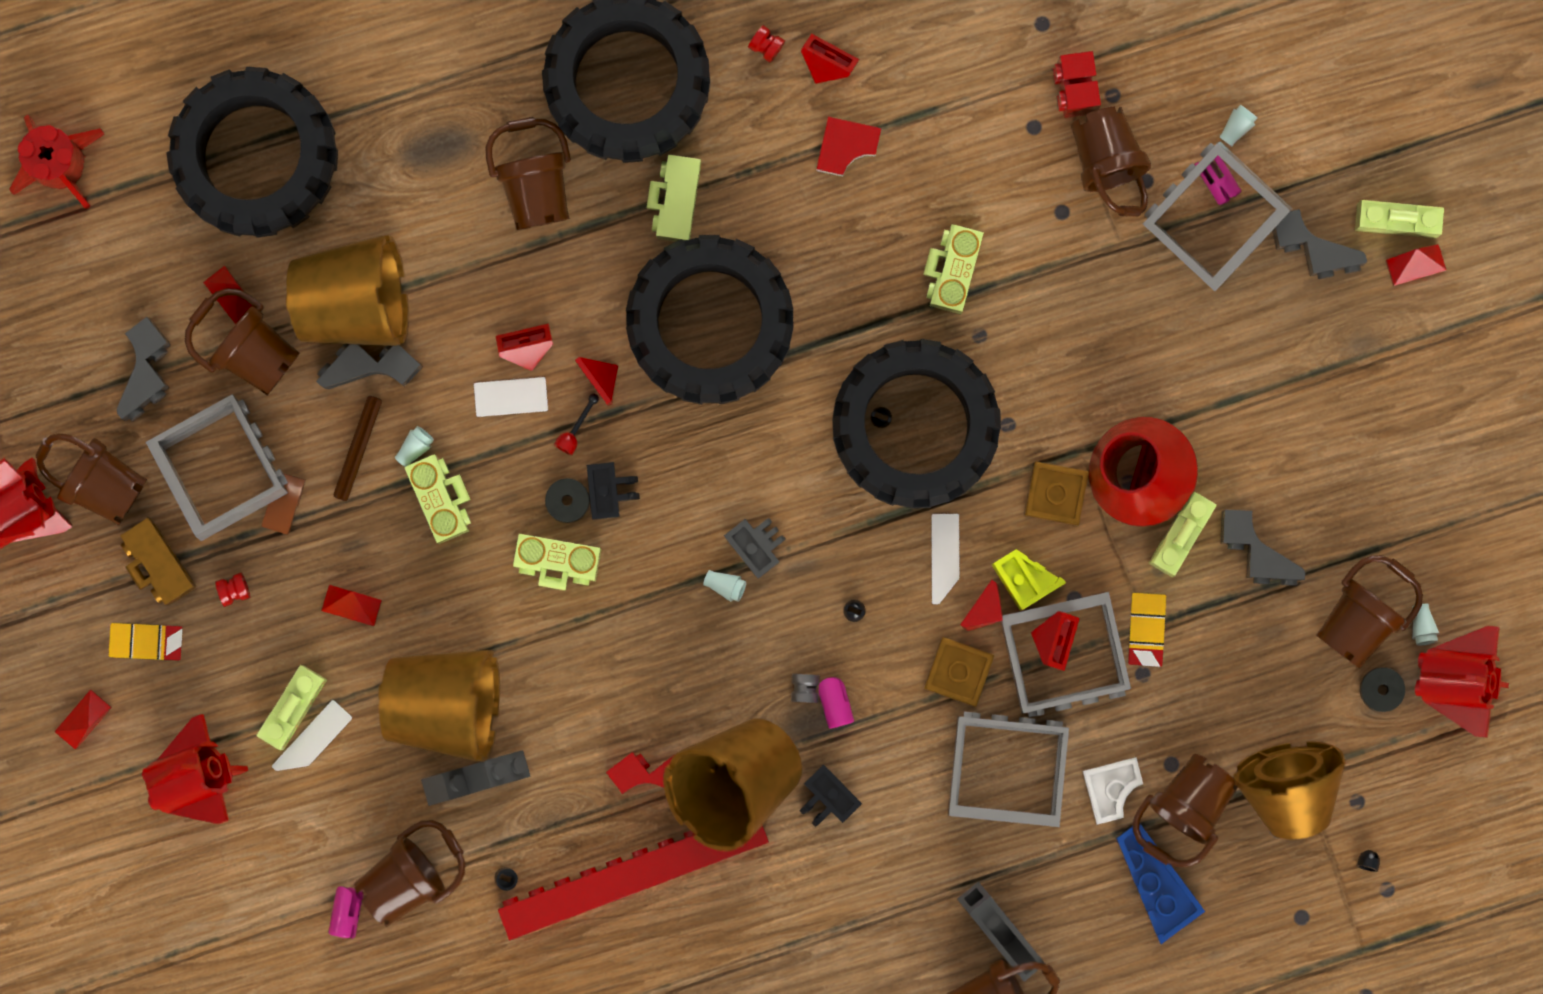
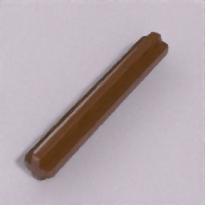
M368 396L333 494L337 499L347 501L382 404V400L377 397Z

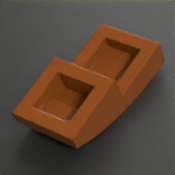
M283 473L288 482L284 485L288 493L268 504L261 527L288 535L296 508L300 503L306 479Z

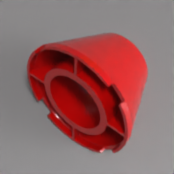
M1153 417L1131 418L1113 426L1098 441L1089 464L1090 487L1100 507L1114 519L1139 527L1157 525L1177 515L1183 509L1191 494H1193L1198 478L1197 458L1190 441L1172 424ZM1135 446H1153L1157 454L1158 466L1152 480L1140 489L1123 490L1117 479V466L1121 457Z

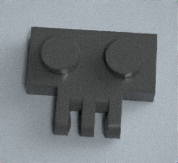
M770 518L766 519L755 529L744 519L724 535L757 579L779 563V560L771 551L786 540L783 535L779 536L775 541L771 539L779 531L776 526L768 533L764 530L771 525L772 521Z

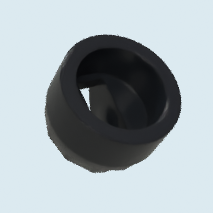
M878 407L873 410L871 422L874 426L885 428L890 425L892 414L889 409ZM875 413H879L889 418L885 421L874 416Z
M858 600L847 602L843 610L844 616L851 622L860 621L866 611L864 604ZM851 606L862 610L860 615L847 611L848 607Z
M1366 850L1360 854L1356 866L1366 871L1378 872L1380 866L1379 855L1371 850Z
M504 867L495 873L494 881L500 889L508 891L516 886L518 877L515 871ZM503 874L511 877L510 883L499 878L500 875Z

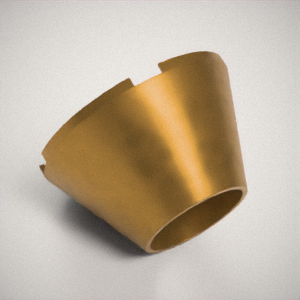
M1307 741V746L1291 747L1290 742L1262 749L1246 757L1237 765L1238 771L1234 773L1235 784L1273 836L1290 840L1314 836L1324 831L1331 822L1345 766L1344 754L1339 748L1323 742Z

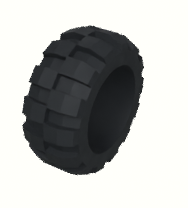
M592 0L593 2L581 9L576 7L562 20L563 24L556 35L551 36L545 51L546 58L544 70H542L543 91L550 113L553 115L559 128L572 143H576L584 148L588 154L604 160L610 158L622 160L623 163L643 162L644 158L657 154L661 156L677 147V143L687 134L690 135L700 121L705 103L708 102L711 83L709 59L706 55L704 43L694 25H691L682 16L681 11L666 1ZM620 32H637L654 38L669 51L678 69L676 87L668 103L654 116L631 124L613 123L598 117L583 104L576 89L578 68L586 52L602 38Z
M246 67L243 71L232 72L229 69L211 76L212 81L200 89L196 86L182 101L185 105L180 114L173 117L169 129L170 150L166 152L169 173L173 176L176 184L175 189L186 205L202 220L229 234L239 237L241 235H253L256 238L277 235V231L290 226L295 228L310 217L308 214L318 203L322 205L331 189L330 182L333 172L337 171L338 150L334 136L336 133L329 115L314 94H311L302 83L285 73H274L269 71L268 68ZM264 106L279 110L295 122L300 136V158L292 177L278 191L259 199H237L219 192L212 184L206 168V148L213 130L226 116L242 108Z
M699 235L698 238L685 241L681 239L664 247V251L653 260L650 259L638 273V278L633 289L630 290L626 306V331L630 348L639 366L654 384L666 393H671L683 401L701 405L703 403H719L720 405L737 401L753 391L756 392L771 380V376L782 365L790 348L794 328V309L789 289H787L780 271L769 258L766 259L757 252L755 247L738 239L721 238L719 235ZM703 272L723 273L741 281L755 296L762 314L760 333L749 352L735 363L716 369L697 368L682 362L668 350L659 333V314L668 293L683 279Z
M903 339L886 344L879 350L867 354L853 367V370L843 381L835 400L832 417L833 441L838 458L842 461L847 474L860 488L862 487L869 492L875 499L892 506L898 505L916 509L931 508V506L945 502L948 503L964 494L979 481L991 464L998 448L1001 415L994 394L995 390L987 375L983 374L973 363L974 360L960 350L944 346L938 341L927 339L904 341ZM907 375L928 376L944 383L957 395L966 414L967 434L961 452L951 463L934 472L910 474L890 467L874 452L866 435L865 412L873 395L891 380Z

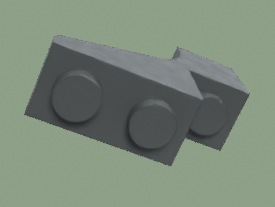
M1300 209L1291 211L1272 231L1276 250L1284 249V253L1301 250L1300 245H1303L1310 276L1317 275L1318 279L1333 277L1334 272L1344 270L1345 274L1361 271L1360 266L1367 263L1364 252L1314 236L1306 228Z
M148 317L125 333L134 347L136 363L117 407V414L124 421L129 419L134 421L145 412L143 410L145 406L151 402L156 404L167 395L165 391L169 389V386L154 369L150 361L154 360L156 362L168 353L166 349L171 344Z
M344 344L336 353L338 358L331 365L329 363L325 364L317 375L320 378L316 382L325 389H332L371 375L381 374L397 380L405 387L423 367L399 345H387L379 354L381 360L377 363L357 344Z
M1222 511L1220 544H1227V549L1244 550V545H1248L1246 578H1253L1254 584H1270V579L1281 580V585L1297 586L1298 581L1305 580V571L1302 567L1269 548L1258 539L1253 528L1252 511Z
M521 750L421 779L428 806L531 776L524 752Z
M979 881L957 898L1012 967L1029 962L1045 964ZM1039 969L1024 970L1017 974L1025 982Z

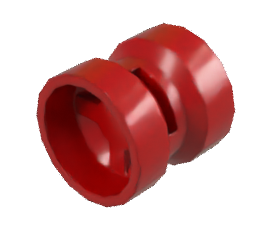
M762 25L753 36L748 48L753 52L759 51L763 55V59L771 63L782 49L785 40L780 36L771 35L770 29Z
M242 572L233 575L229 582L225 579L215 581L220 601L224 607L232 605L234 599L243 601L251 598Z

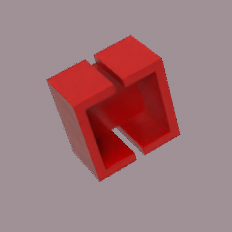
M1093 51L1060 55L1057 64H1054L1055 68H1053L1054 84H1059L1061 90L1058 91L1059 95H1057L1058 111H1063L1064 118L1083 116L1099 110L1101 101L1098 81H1092V77L1097 75Z

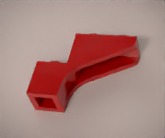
M632 752L606 773L622 794L634 786L645 783L656 784L664 788L665 769L670 764L673 756L649 773L647 768L650 767V764L641 753L636 756Z

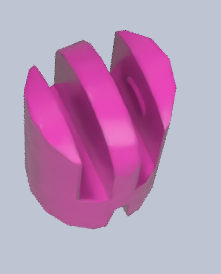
M1218 155L1214 160L1224 177H1222L1213 161L1206 169L1214 183L1205 170L1200 176L1217 204L1222 205L1230 201L1229 196L1232 198L1239 195L1241 189L1222 158Z
M837 677L822 680L818 691L828 728L832 729L853 723L854 717L842 680Z
M338 887L336 889L328 931L330 935L342 938H355L363 890L357 894L355 888Z

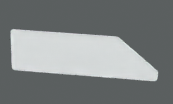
M932 514V604H940L959 580L958 514Z
M332 700L276 760L272 768L280 771L309 766L351 721L352 717Z

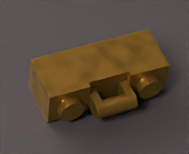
M146 518L120 535L124 541L120 544L129 558L133 556L136 559L125 567L140 590L152 584L154 588L150 591L159 604L164 602L165 605H171L197 588L151 518ZM141 564H143L150 575L147 579L138 568Z

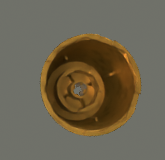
M390 235L367 239L290 261L286 278V308L290 315L293 330L299 341L396 346L405 342L409 317L408 294H402L400 277H405V272L398 247Z
M479 650L391 658L385 667L382 683L378 690V698L380 700L379 722L384 740L474 761H486L491 753L496 732L491 730L493 716L499 717L500 705L499 666L497 658L493 657V651Z
M750 719L675 754L670 764L666 766L664 773L665 796L676 820L681 826L685 823L695 834L693 837L695 840L715 850H734L745 844L799 784L802 775L801 758L792 739L779 726L764 719Z

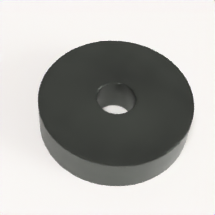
M569 478L554 482L549 487L545 497L546 508L550 515L564 523H571L581 519L586 514L590 503L586 488L580 482ZM571 496L573 499L572 504L565 506L562 503L563 497Z
M1376 668L1369 671L1363 677L1360 684V695L1365 705L1370 709L1378 712H1387L1397 708L1403 701L1405 684L1402 677L1396 671L1389 668ZM1382 684L1387 687L1385 695H1381L1378 692V687Z

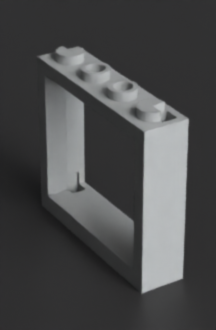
M1218 142L1215 146L1210 143L1201 152L1200 155L1203 159L1197 166L1193 163L1188 166L1181 174L1185 179L1178 186L1173 183L1164 192L1163 196L1166 199L1160 206L1154 204L1144 214L1148 219L1143 223L1149 231L1214 291L1231 276L1293 209L1222 142ZM1219 155L1276 208V211L1218 273L1213 276L1156 222Z
M233 394L146 442L190 528L200 541L205 540L288 493L284 486L288 483L281 469L276 471L272 464V461L276 460L268 445L263 447L259 440L263 435L255 422L251 424L247 417L250 414L248 406L243 399L239 401ZM234 412L269 476L273 487L204 524L166 449Z
M1109 592L1004 615L1003 621H1000L1021 713L1028 712L1029 717L1045 714V708L1055 706L1056 711L1072 708L1071 702L1082 700L1083 705L1099 702L1098 696L1109 694V699L1126 696L1125 690L1131 689ZM1101 605L1119 683L1028 703L1011 625L1051 617L1058 611L1069 613Z
M964 712V717L958 716L948 816L1060 827L1069 728L1063 727L1062 721L1047 720L1046 725L1035 724L1036 719L1019 717L1018 723L1008 722V716L992 714L991 720L980 719L981 713ZM966 726L1058 735L1050 815L958 805Z

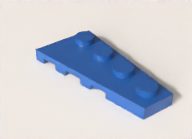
M1140 824L1139 830L1142 838L1156 845ZM1133 826L1116 838L1160 944L1164 943L1205 912L1170 864L1165 865L1143 851V847L1136 841Z

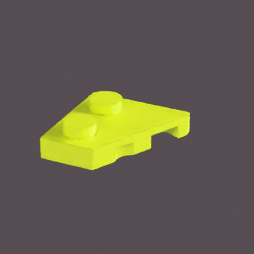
M1017 549L991 564L1020 611L1066 584L1064 579L1058 578L1045 570L1044 566L1031 561Z

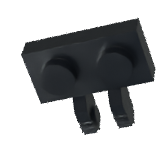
M614 462L587 465L592 520L620 517L618 502L640 499V494L636 492L617 494L618 484H635L638 482V476L616 478Z
M823 764L804 783L814 796L799 811L803 815L808 813L813 808V805L820 800L827 808L813 819L812 824L816 827L831 812L843 823L862 803Z

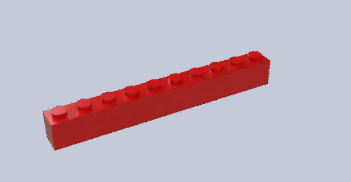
M762 825L741 847L729 851L715 850L701 844L693 838L695 834L690 830L683 833L685 838L674 842L672 837L658 842V849L648 852L647 847L632 852L633 858L622 861V858L619 857L606 862L607 868L596 871V868L592 867L580 872L581 878L571 881L568 876L555 881V887L545 891L542 886L529 891V897L519 901L518 896L502 901L503 907L499 908L498 912L509 941L767 844L769 840Z

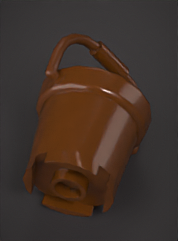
M1113 106L1086 114L1087 120L1082 125L1079 119L1075 120L1071 124V129L1083 170L1081 180L1084 191L1099 192L1105 204L1120 216L1139 217L1148 206V195L1142 176L1151 169V162L1146 152L1140 150L1122 107H1119L1118 111ZM1136 180L1141 195L1140 207L1117 206L1105 191Z
M534 117L508 121L506 125L497 128L489 136L485 147L486 162L490 177H497V180L503 184L516 230L570 219L563 169L566 167L565 163L571 161V156L563 131L551 121L535 119ZM536 125H543L552 129L559 138L562 152L529 157L494 166L492 147L495 140L504 132H515L535 128Z
M226 288L217 291L209 298H205L189 318L190 322L185 330V344L188 353L209 372L213 373L216 369H227L268 396L299 356L300 352L288 344L263 321L264 314L261 312L264 306L252 296L239 289ZM234 295L246 300L252 306L240 318L212 355L209 362H207L194 350L192 332L195 326L200 324L214 306V302L220 297Z
M63 433L52 434L44 438L35 455L37 458L36 463L45 479L60 489L57 498L69 505L75 503L119 526L124 520V515L126 512H129L142 491L147 479L106 451L107 447L96 438H93L89 444ZM57 440L68 441L84 450L64 483L53 477L44 465V460L50 452L53 442Z
M1371 555L1363 558L1351 568L1342 580L1343 595L1316 636L1360 669L1393 632L1405 631L1416 618L1422 607L1423 593L1421 586L1414 578L1415 575L1394 558L1389 559L1381 555ZM1372 562H1382L1404 581L1411 583L1416 593V601L1406 619L1352 579L1364 565Z
M1198 754L1192 755L1187 764L1163 791H1158L1154 796L1148 795L1138 808L1133 819V833L1136 841L1143 847V851L1165 865L1190 867L1199 863L1208 855L1218 841L1214 827L1231 797L1238 789L1234 778L1215 763L1214 765L1208 763L1206 766L1203 765L1207 758ZM1150 805L1167 823L1189 838L1205 844V847L1196 857L1189 860L1173 859L1170 854L1142 838L1139 827L1143 813Z
M434 820L420 821L398 835L397 841L391 846L390 852L366 874L354 882L355 891L357 894L362 890L364 891L365 895L362 903L380 924L385 922V927L425 902L430 901L438 904L453 893L460 885L465 874L464 851L452 831L448 830L442 823ZM423 827L438 829L442 833L441 836L454 858H457L458 873L454 882L447 889H445L439 874L425 854L414 842L407 838Z
M1001 958L992 963L988 971L946 994H1024L1014 974L1029 969L1042 970L1043 975L1052 986L1047 994H1056L1059 989L1060 979L1050 965L1029 962L1010 968L1006 960Z

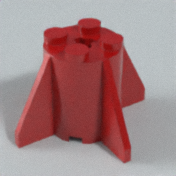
M29 115L25 116L24 120L28 133L18 145L19 160L22 166L9 188L11 193L15 195L37 180L46 187L56 189L68 188L85 209L88 208L90 204L75 183L81 178L83 173L85 156L82 149L105 135L102 129L67 135L62 130L51 125L37 127Z
M33 457L24 462L17 470L5 458L0 460V549L12 542L60 534L72 528V523L55 508L51 496L46 499L42 491L46 487L38 478L36 460Z
M1485 626L1428 649L1427 652H1421L1418 657V667L1421 669L1420 680H1417L1415 684L1416 696L1422 697L1426 704L1476 737L1488 738L1490 712L1495 706L1490 703L1492 699H1498L1500 688L1509 689V683L1501 681V668H1496L1495 661H1500L1497 656L1500 627Z
M199 714L189 720L160 757L142 770V777L149 794L148 803L153 810L159 809L164 813L222 824L229 821L223 793L229 790L226 789L227 784L232 783V776L249 770L248 766L230 765L226 754H220L215 749L219 746L210 741L204 714Z

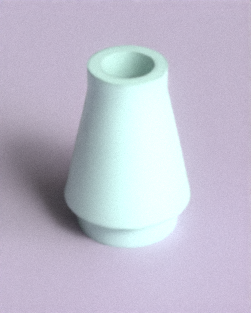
M1239 105L1237 109H1233L1219 137L1230 146H1233L1236 141L1255 126L1254 122L1258 117L1242 105Z
M417 426L414 430H410L395 459L404 467L410 465L432 447L430 444L434 439L424 429Z
M709 570L703 585L711 588L730 602L733 600L739 602L745 591L746 581L741 580V576Z
M1422 604L1420 611L1413 620L1412 639H1415L1418 646L1438 642L1437 636L1440 635L1430 612L1429 604Z

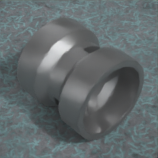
M792 674L794 691L791 693V702L818 703L819 694L816 692V686L819 684L820 675Z

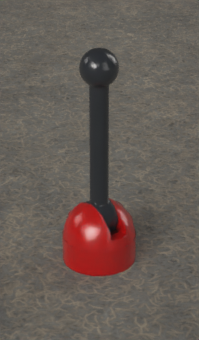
M595 393L589 395V402L571 432L562 433L553 444L568 455L572 456L578 445L575 434L593 404H597L599 401V396Z

